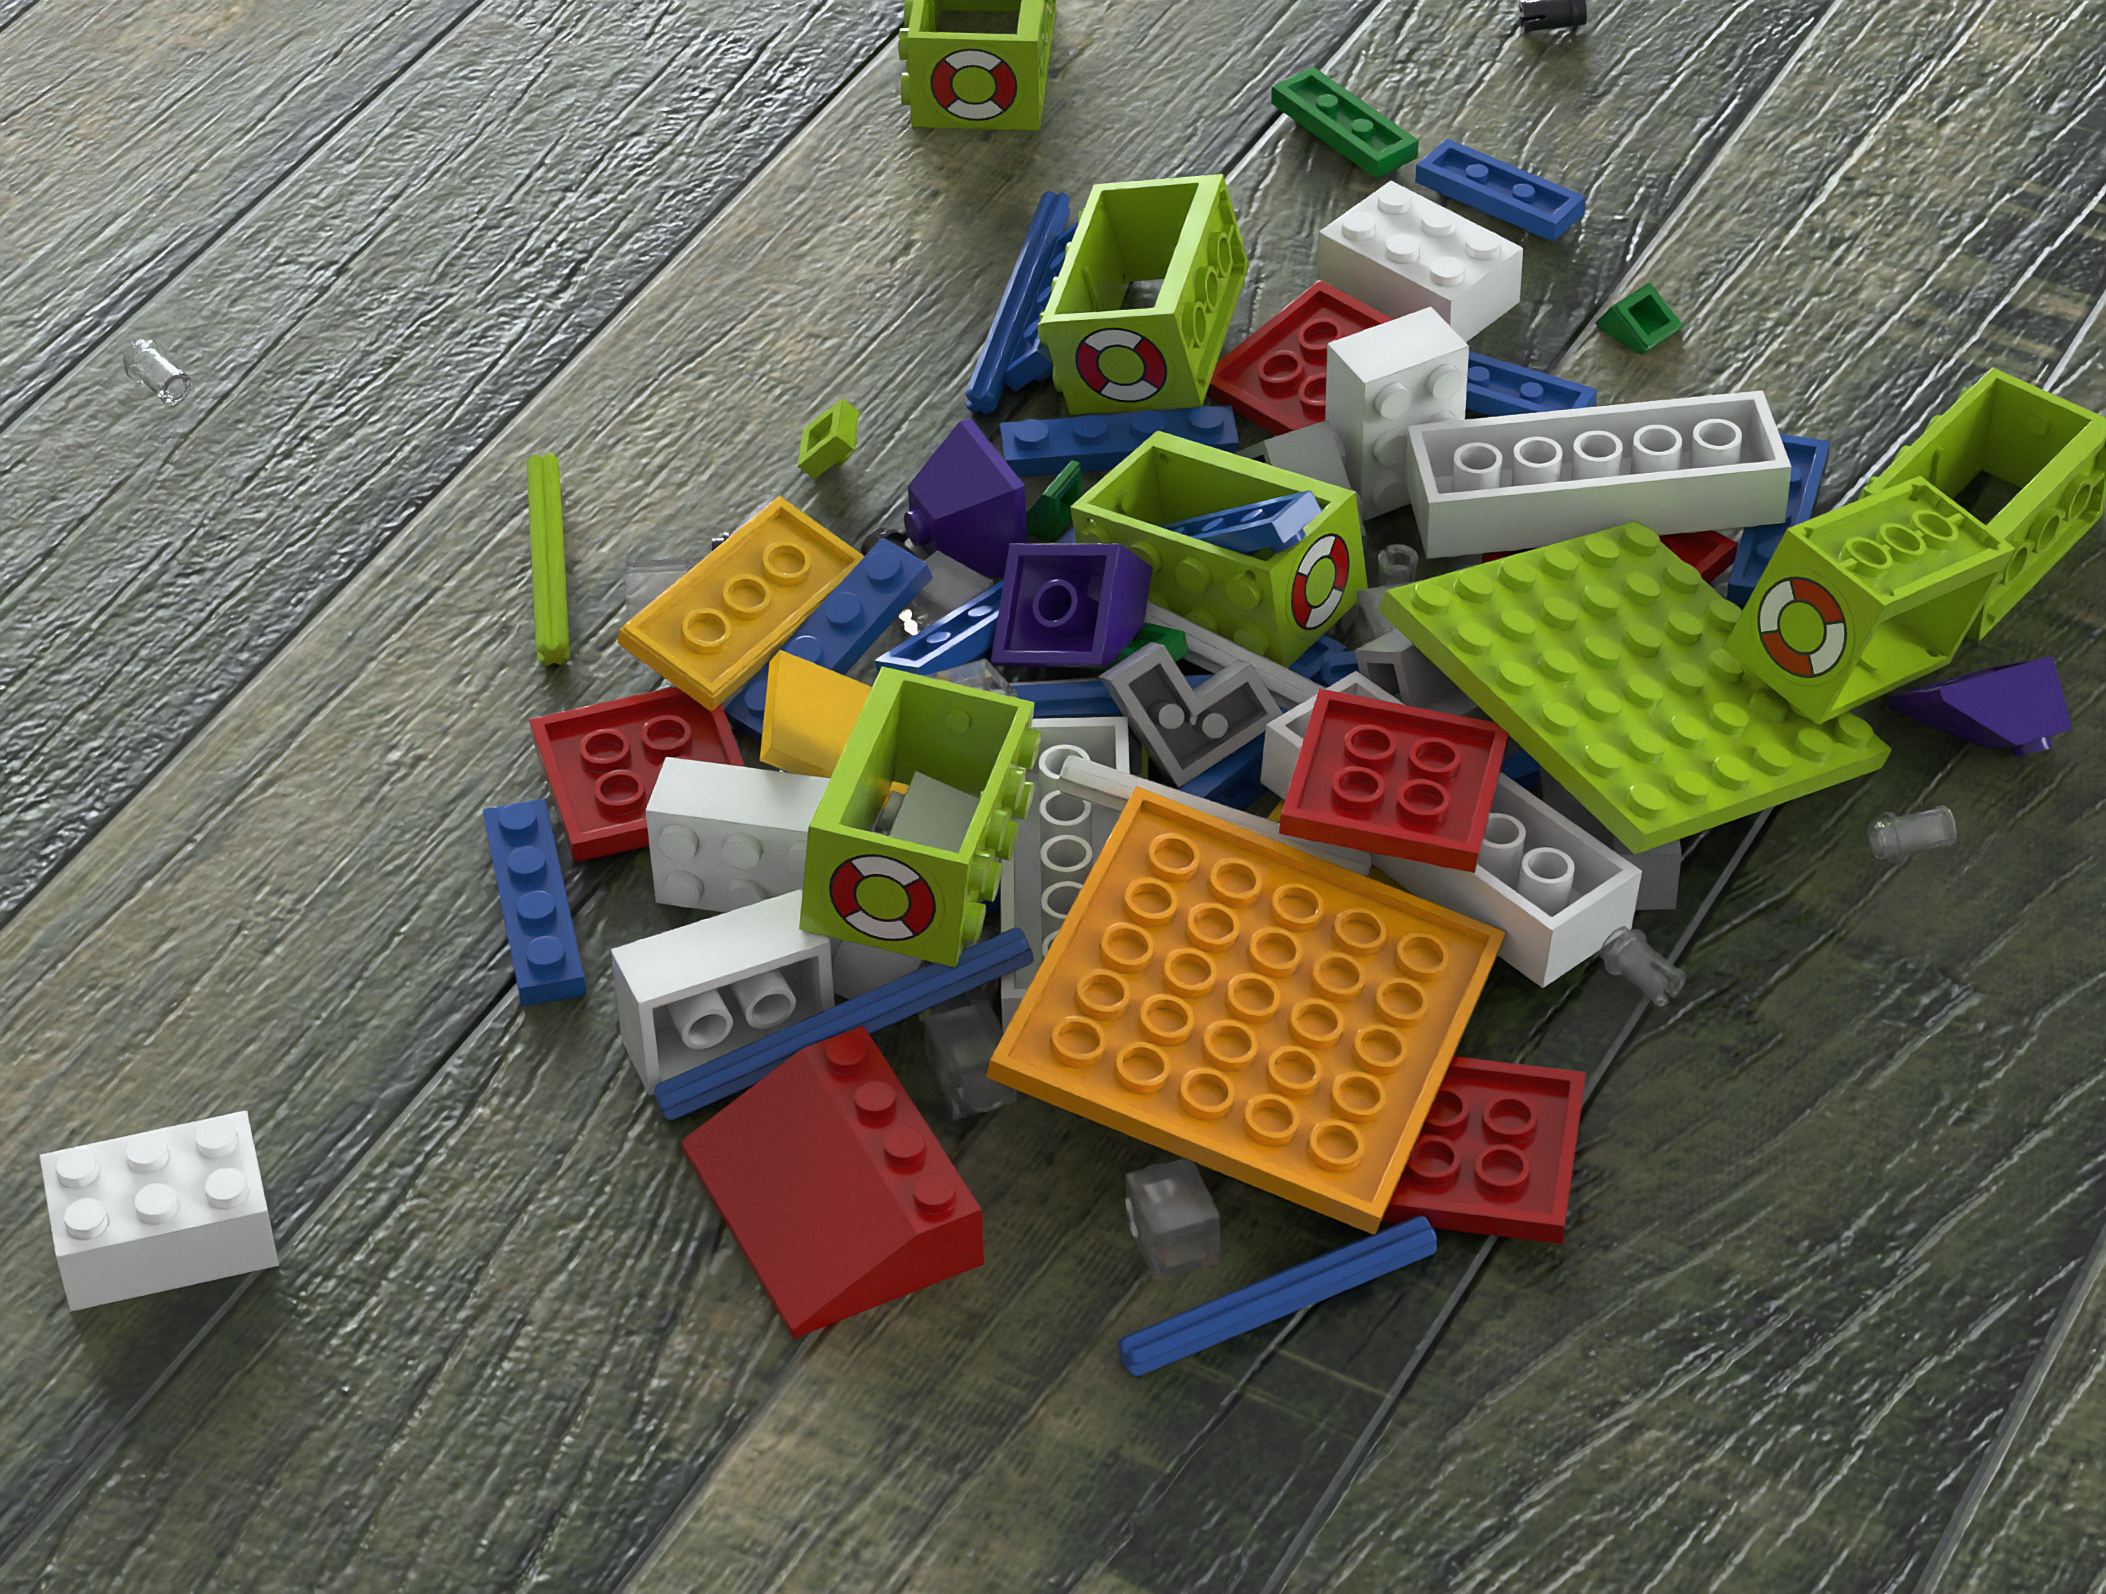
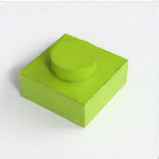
M841 398L807 425L802 433L797 467L813 479H816L831 466L844 464L851 457L857 446L856 431L859 410Z

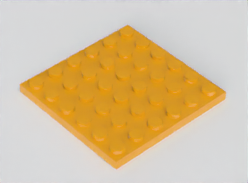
M1136 786L989 1062L986 1078L1375 1235L1494 965L1506 931Z

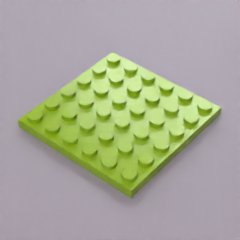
M1638 521L1386 590L1378 608V611L1489 717L1507 731L1509 736L1634 854L1882 769L1892 751L1886 743L1873 733L1872 727L1865 720L1854 716L1850 711H1846L1817 725L1811 719L1802 717L1790 708L1788 701L1764 681L1748 675L1743 670L1741 663L1723 649L1742 610L1734 603L1725 600L1701 578L1696 568L1683 562L1660 541L1659 536L1652 529Z

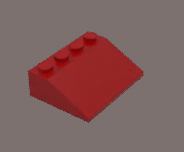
M864 1026L802 1048L681 1141L682 1151L793 1339L984 1265L981 1207Z

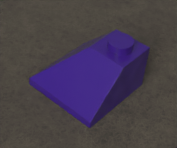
M971 418L959 421L908 485L909 512L904 514L905 529L913 545L916 547L922 546L937 566L1004 579L1009 545L1027 544L1025 485Z
M1120 543L1010 544L991 663L995 666L1107 668L1144 627L1153 567Z
M2053 656L1998 665L1887 697L1890 709L1986 749L2012 746L2015 757L2049 749L2052 747L2051 735L2072 730Z

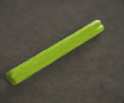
M547 453L544 456L534 454L527 461L535 641L537 660L542 665L548 667L553 663L563 665L570 658L561 485L558 458L551 453Z

